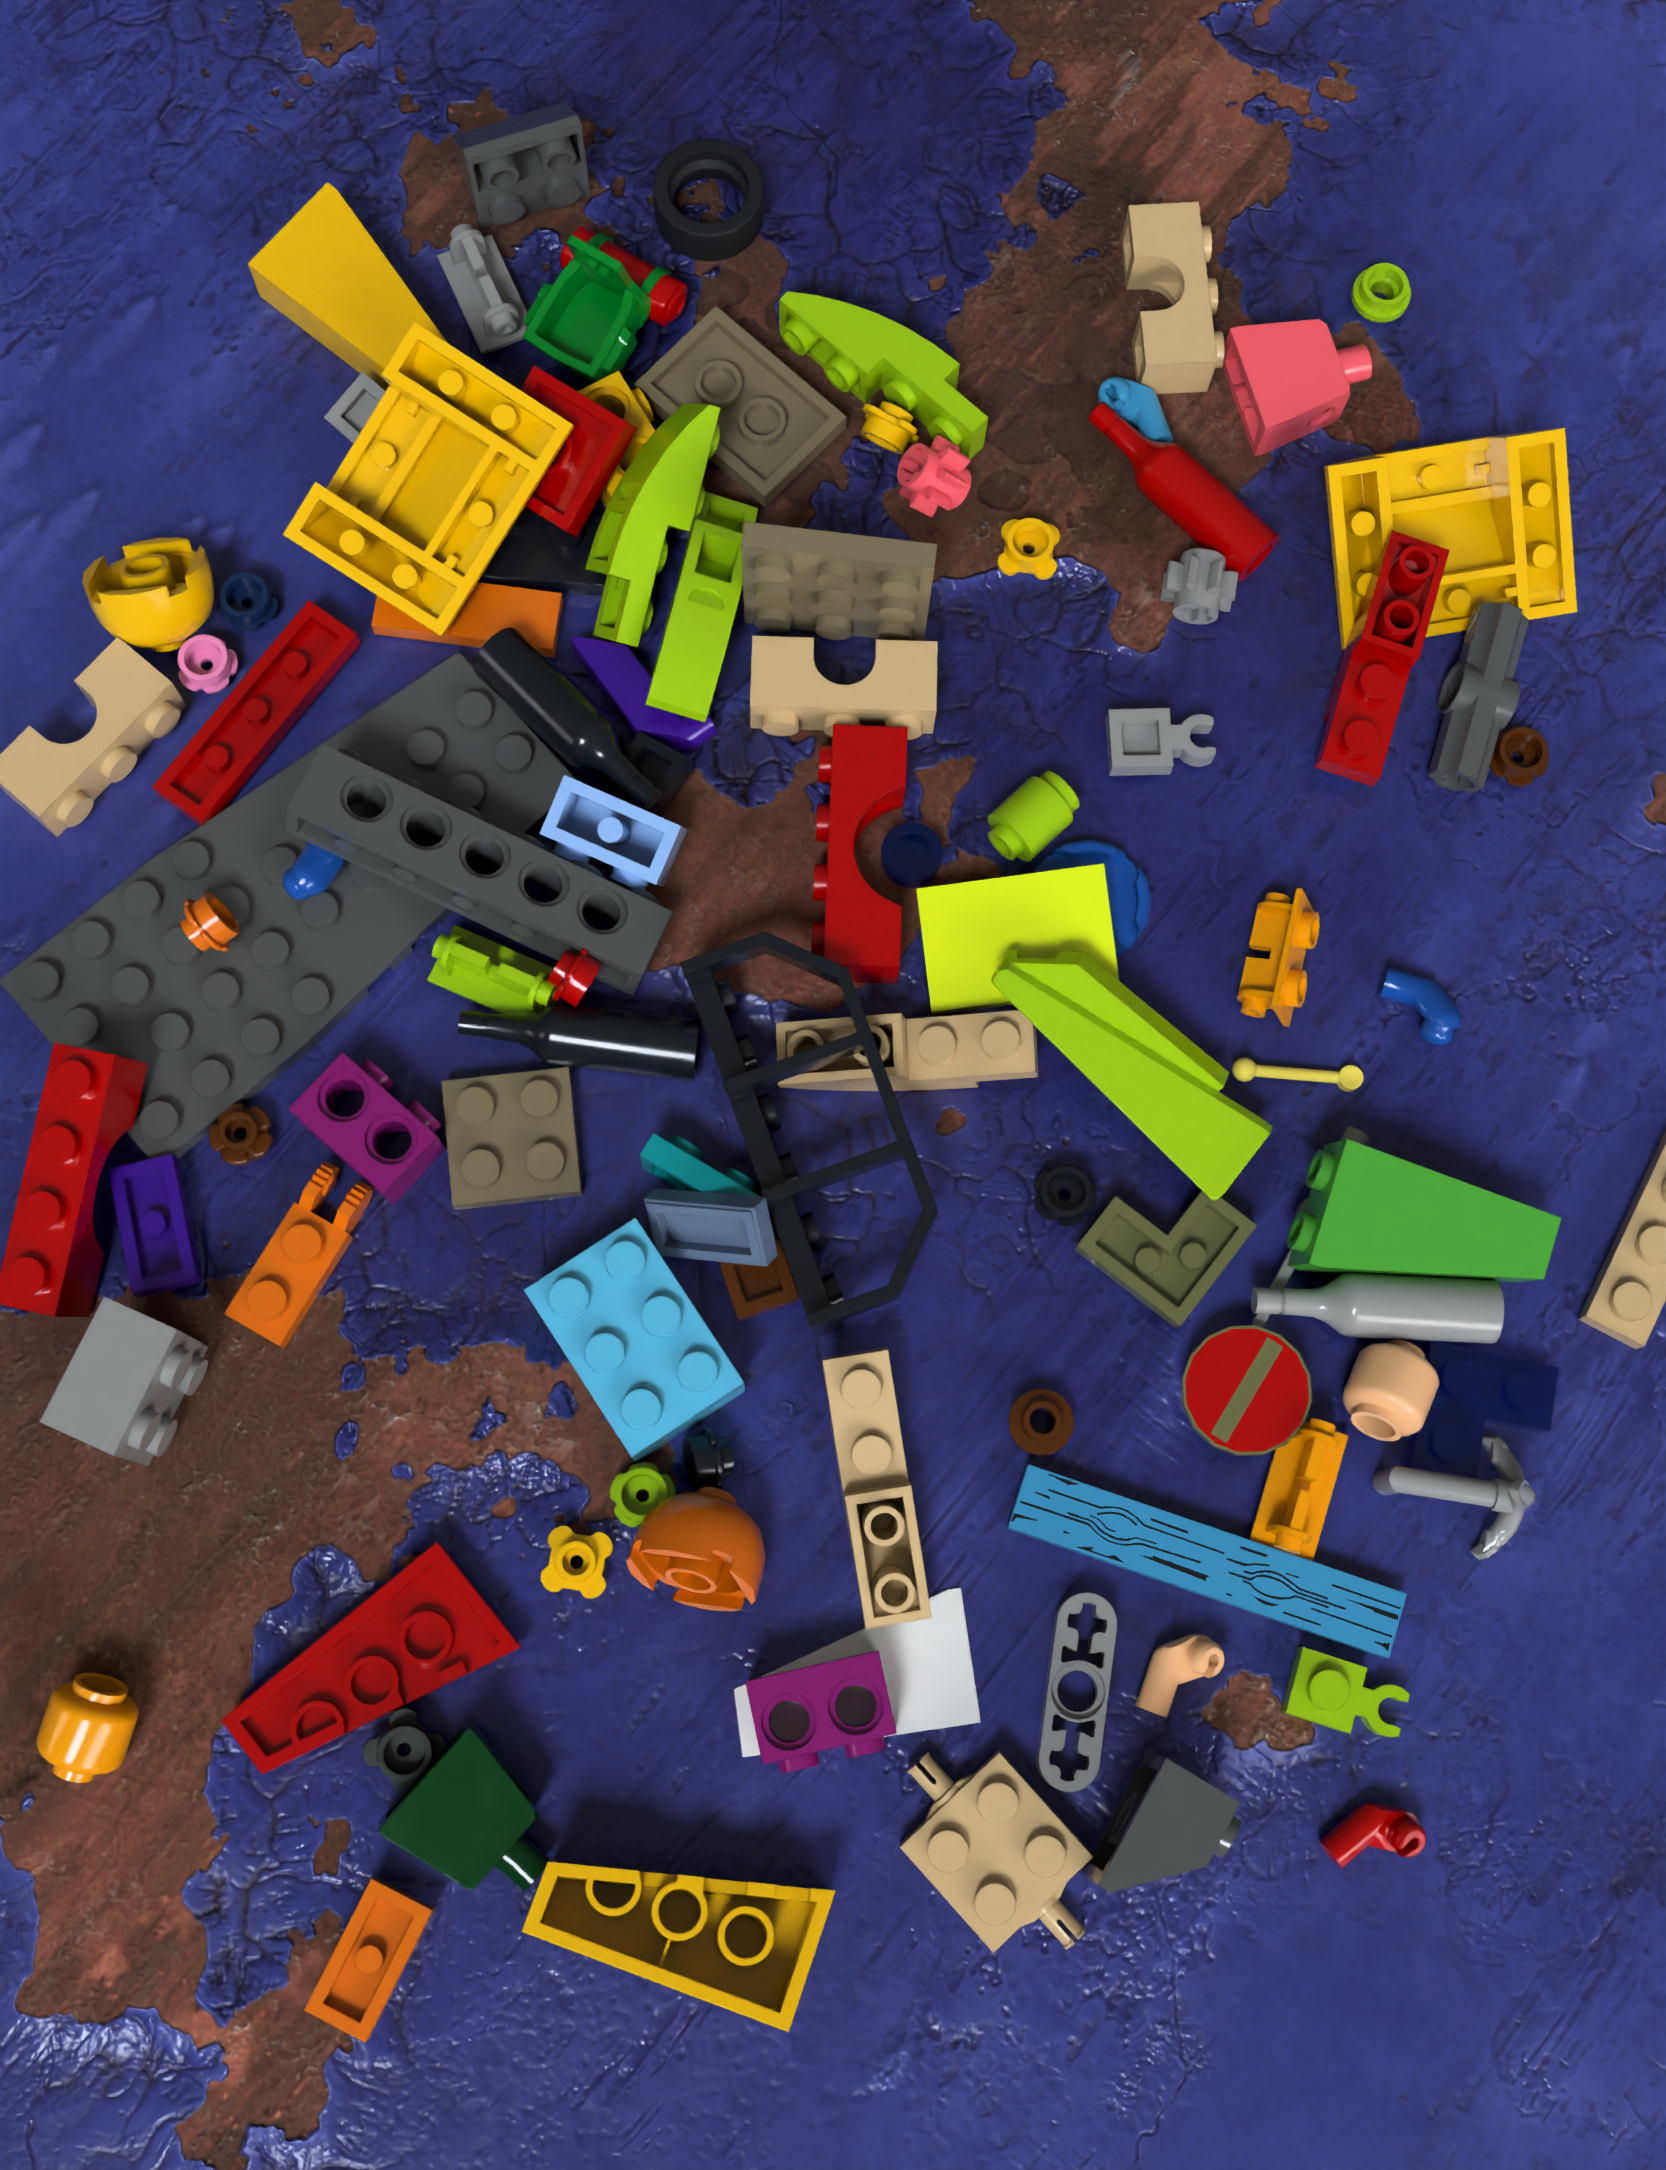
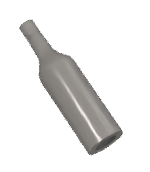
M1350 1272L1342 1274L1327 1285L1315 1289L1282 1288L1280 1290L1279 1288L1254 1287L1251 1294V1309L1253 1313H1280L1281 1315L1314 1317L1327 1323L1340 1335L1346 1337L1492 1344L1496 1343L1500 1337L1504 1321L1503 1292L1499 1282L1495 1279Z

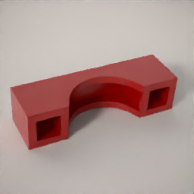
M833 724L832 746L820 745L818 783H830L829 804H817L816 841L828 842L827 864L815 863L813 901H825V924L812 923L811 952L847 967L853 983L897 984L902 906L882 897L867 884L857 867L854 848L863 831L873 821L886 813L903 808L906 789L908 727Z
M54 1042L0 1271V1305L53 1317H90L104 1252L96 1241L93 1227V1207L96 1188L101 1170L112 1147L126 1131L134 1127L148 1063Z

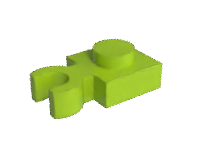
M1298 1647L1281 1712L1351 1734L1355 1716H1358L1365 1727L1372 1733L1385 1737H1398L1401 1728L1383 1722L1379 1716L1378 1708L1380 1703L1386 1698L1408 1702L1410 1694L1396 1685L1380 1684L1370 1689L1365 1688L1363 1684L1367 1667L1305 1647Z

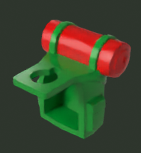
M580 226L575 232L570 234L561 251L560 266L563 269L553 284H544L537 293V298L523 321L527 327L523 339L565 370L595 383L617 371L621 372L638 343L635 335L638 329L642 328L646 320L650 319L661 326L667 327L679 317L685 307L688 292L687 284L671 276V272L660 266L655 267L613 243L612 238L605 234H597L584 226Z

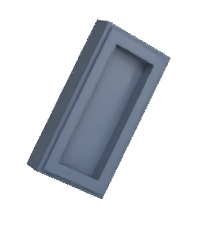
M655 1188L644 1198L654 1245L661 1256L768 1266L778 1256L766 1197Z

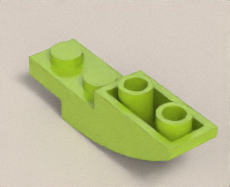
M789 291L779 299V331L784 342L795 353L801 356L807 354L823 368L826 377L837 389L842 392L851 391L863 403H866L882 389L888 402L911 413L927 427L928 433L933 440L937 435L960 447L959 452L969 457L970 460L984 447L989 417L956 390L960 363L935 344L893 320L847 302L819 295Z
M684 403L647 440L623 474L599 524L585 568L607 575L593 632L594 636L638 647L641 635L649 628L653 614V605L650 597L655 576L663 569L668 553V544L665 540L667 528L690 532L693 520L698 517L703 507L705 491L702 481L707 461L715 453L720 438V428L717 424L720 412L719 407L695 403Z
M705 491L703 507L698 517L693 520L688 534L645 705L705 723L743 586L741 544L744 522L755 523L758 508Z

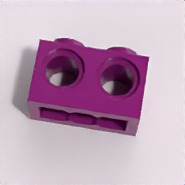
M342 1052L290 1106L289 1110L309 1131L394 1205L446 1150L438 1136L434 1134L441 1124L415 1100H412L404 1107L389 1094L388 1091L394 1085V1082L369 1059L366 1058L358 1066ZM349 1091L364 1093V1103L357 1113L348 1117L335 1115V1104L341 1095ZM396 1132H405L411 1135V1146L403 1156L397 1159L381 1157L382 1143L389 1135Z
M878 1650L745 1681L762 1764L778 1761L780 1774L817 1766L820 1764L817 1752L844 1746L846 1758L885 1750L884 1736L897 1733ZM852 1685L863 1686L873 1694L876 1701V1709L868 1722L862 1725H850L839 1717L836 1710V1699L839 1693L846 1687ZM783 1701L798 1702L806 1709L809 1715L808 1731L797 1740H784L778 1737L771 1727V1713L774 1707Z

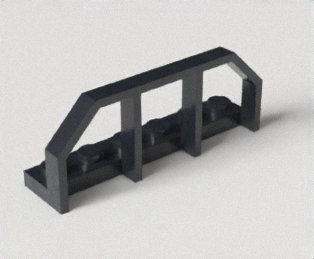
M765 931L679 962L689 984L719 1068L724 1089L730 1099L759 1180L762 1195L766 1197L767 1205L803 1303L810 1329L816 1337H820L841 1329L839 1324L841 1320L899 1300L939 1214L848 968ZM763 954L771 955L840 986L856 1033L760 1067L749 1035L746 1034L736 1038L729 1015L738 1013L740 1010L728 977L725 976L716 980L713 973ZM864 1051L897 1141L800 1177L791 1152L780 1156L777 1152L771 1132L782 1129L770 1094L766 1093L757 1096L756 1090ZM904 1159L923 1210L888 1285L845 1301L835 1273L832 1272L824 1276L821 1274L814 1252L824 1249V1242L813 1213L809 1212L800 1215L795 1198Z

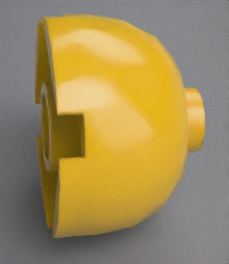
M180 537L154 538L122 546L125 555L124 559L115 561L108 566L105 555L94 560L84 571L82 584L97 620L115 638L119 637L127 644L141 648H151L155 652L176 650L187 641L188 637L197 632L211 614L214 601V584L208 557L201 545L197 552L193 551L188 539Z

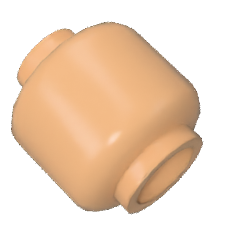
M1391 1340L1388 1343L1372 1344L1360 1351L1345 1386L1342 1400L1347 1412L1351 1415L1353 1425L1359 1431L1378 1440L1396 1441L1401 1436H1409L1422 1429L1439 1387V1378L1435 1368L1425 1359L1424 1352L1416 1345L1403 1340Z

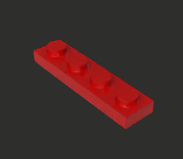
M308 600L155 782L152 788L157 795L200 826H204L208 820L223 811L359 647L361 642L357 633Z

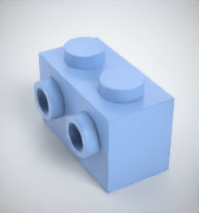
M564 775L539 834L557 841L552 851L553 853L570 861L579 860L588 864L591 857H594L614 866L610 878L632 888L646 890L649 882L664 887L688 829Z

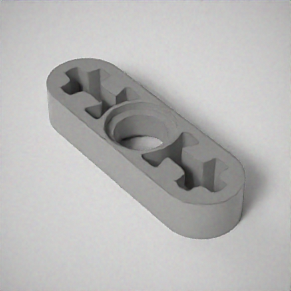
M1088 1592L1067 1597L1061 1602L1055 1612L1036 1748V1767L1040 1776L1047 1784L1064 1792H1076L1086 1788L1093 1782L1099 1770L1117 1632V1617L1111 1604L1103 1597ZM1083 1604L1091 1605L1092 1617L1102 1620L1103 1623L1101 1632L1090 1633L1086 1653H1100L1099 1667L1081 1660L1061 1661L1063 1647L1070 1651H1077L1078 1630L1068 1627L1067 1620L1069 1615L1080 1614ZM1071 1671H1081L1087 1674L1095 1687L1093 1702L1089 1707L1078 1712L1065 1708L1060 1702L1057 1692L1061 1678ZM1054 1715L1066 1721L1076 1723L1092 1722L1089 1736L1076 1731L1074 1750L1076 1753L1085 1756V1765L1083 1769H1072L1070 1779H1060V1768L1050 1764L1049 1761L1051 1751L1063 1750L1066 1738V1729L1052 1730Z

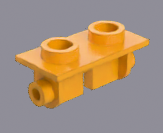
M1296 888L1293 904H1290L1291 899L1289 896L1276 892L1267 893L1265 901L1257 904L1249 946L1253 950L1270 951L1271 953L1269 959L1246 957L1237 994V1000L1242 1003L1241 1013L1251 1017L1262 1018L1265 1017L1267 1009H1273L1283 1027H1290L1294 1007L1301 1008L1304 1003L1307 991V973L1302 968L1306 949H1314L1319 936V913L1314 912L1303 888Z
M1310 1418V1421H1305L1304 1426L1286 1445L1275 1449L1249 1540L1313 1561L1348 1435L1336 1432L1334 1424Z

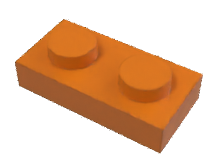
M377 1876L371 1878L304 2011L366 2043L371 2038L436 1907Z

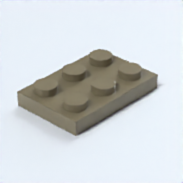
M717 306L708 312L634 383V389L637 387L641 389L652 411L664 421L684 403L710 404L719 407L720 412L717 424L720 428V438L717 449L709 460L764 507L774 500L846 429V415Z

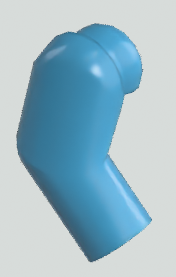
M1116 376L1107 378L1102 382L1098 390V400L1100 403L1105 402L1121 416V419L1136 426L1144 437L1157 442H1173L1174 439L1158 397L1151 388Z

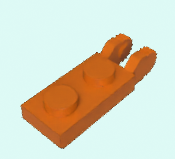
M324 1162L317 1168L313 1177L302 1191L299 1203L294 1202L224 1312L226 1316L283 1349L289 1343L353 1240L350 1234L363 1215L374 1192V1188L359 1181L346 1194L337 1210L333 1224L319 1217L316 1214L335 1187L340 1172L339 1168L329 1162Z

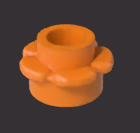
M208 892L196 901L187 899L184 902V914L186 917L180 921V925L189 940L202 951H207L210 947L223 952L229 950V941L240 933L239 924L230 910L216 896Z

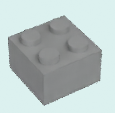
M104 1297L39 1422L108 1454L149 1466L154 1455L157 1457L163 1455L175 1435L178 1422L173 1419V1416L184 1394L191 1396L201 1384L208 1367V1360L203 1357L209 1346L171 1326Z

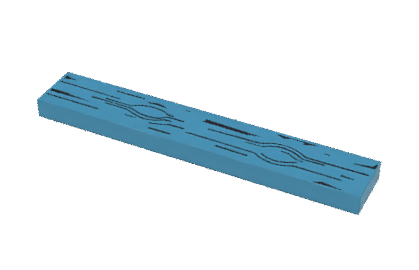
M1029 1464L1025 1467L1006 1529L1381 1658L1390 1657L1407 1593Z

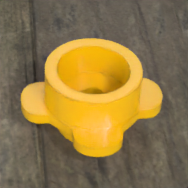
M882 401L879 408L870 404H864L862 410L866 413V421L860 433L865 438L896 454H903L908 442L915 444L918 442L919 436L916 435L918 430L911 425L913 416L907 411L886 401Z
M1036 518L1011 519L1004 523L1001 528V537L1005 540L1004 552L999 555L997 561L999 570L1007 576H1014L1020 572L1034 574L1039 580L1051 578L1057 568V563L1053 559V549L1060 540L1059 530L1053 524L1045 523ZM1030 545L1034 548V552L1031 554L1025 553L1023 548Z
M559 1526L552 1530L548 1536V1544L552 1549L549 1565L542 1570L540 1575L543 1586L551 1592H559L563 1588L577 1590L588 1599L600 1596L606 1588V1580L602 1576L605 1569V1559L613 1552L611 1539L602 1532H596L591 1536L575 1534L568 1526ZM574 1556H581L583 1559V1565L579 1569L571 1566V1559Z

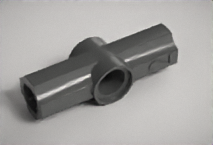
M1481 602L1473 608L1459 662L1447 674L1438 697V711L1444 714L1427 775L1435 781V785L1451 791H1468L1473 793L1484 788L1498 733L1511 720L1520 696V684L1514 681L1513 678L1529 619L1522 614V609L1504 602Z

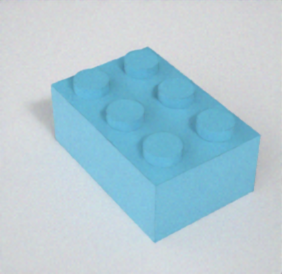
M636 1218L524 1289L526 1295L635 1463H638L745 1392L744 1381Z

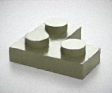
M1201 1190L1166 1235L1115 1196L1074 1250L1170 1325L1178 1329L1257 1225L1221 1197L1216 1201L1211 1200Z

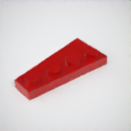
M436 1542L227 1714L221 1721L261 1774H265L472 1673L523 1646L443 1545Z

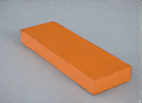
M477 582L444 637L439 636L379 596H376L371 627L376 635L482 648L499 631L512 627L518 629L546 657L555 658L564 601L562 593Z

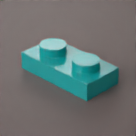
M653 1133L640 1153L642 1169L677 1190L761 1197L757 1195L760 1187L752 1179L732 1168H727L724 1174L718 1172L702 1162L705 1154L699 1148L681 1137L673 1135L668 1142Z

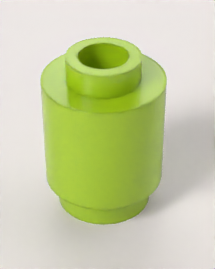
M1045 771L1040 777L1031 776L988 815L987 819L991 828L988 832V838L994 848L1008 860H1014L1017 857L1023 861L1030 862L1073 822V813L1080 806L1079 800L1072 788L1054 772Z

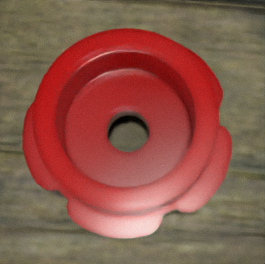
M582 948L577 956L566 949L547 980L549 984L557 988L553 994V999L556 1002L561 998L577 1007L603 966L601 962L587 954L589 950Z

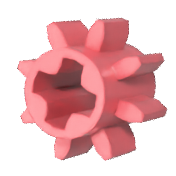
M937 435L932 442L931 448L923 443H916L904 453L897 469V479L902 485L899 495L910 500L909 506L932 518L938 506L949 511L958 507L964 501L971 487L972 476L966 468L970 463V458L959 452L960 447Z

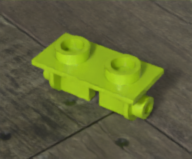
M454 925L449 936L440 934L433 946L431 955L437 961L427 981L506 1015L522 1016L534 1013L550 1003L556 1002L553 999V994L557 988L547 982L554 969L553 967Z

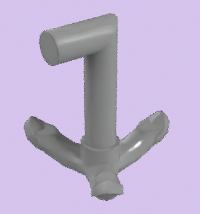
M1488 1434L1480 1438V1441L1487 1452L1488 1460L1495 1466L1500 1478L1485 1480L1402 1466L1381 1469L1375 1473L1372 1480L1373 1487L1382 1495L1403 1493L1486 1506L1491 1511L1499 1512L1492 1525L1481 1534L1479 1543L1470 1551L1479 1560L1489 1558L1509 1541L1517 1532L1526 1509L1534 1504L1536 1500V1492L1529 1485L1528 1481L1525 1480L1522 1467L1510 1452L1506 1443L1494 1434Z

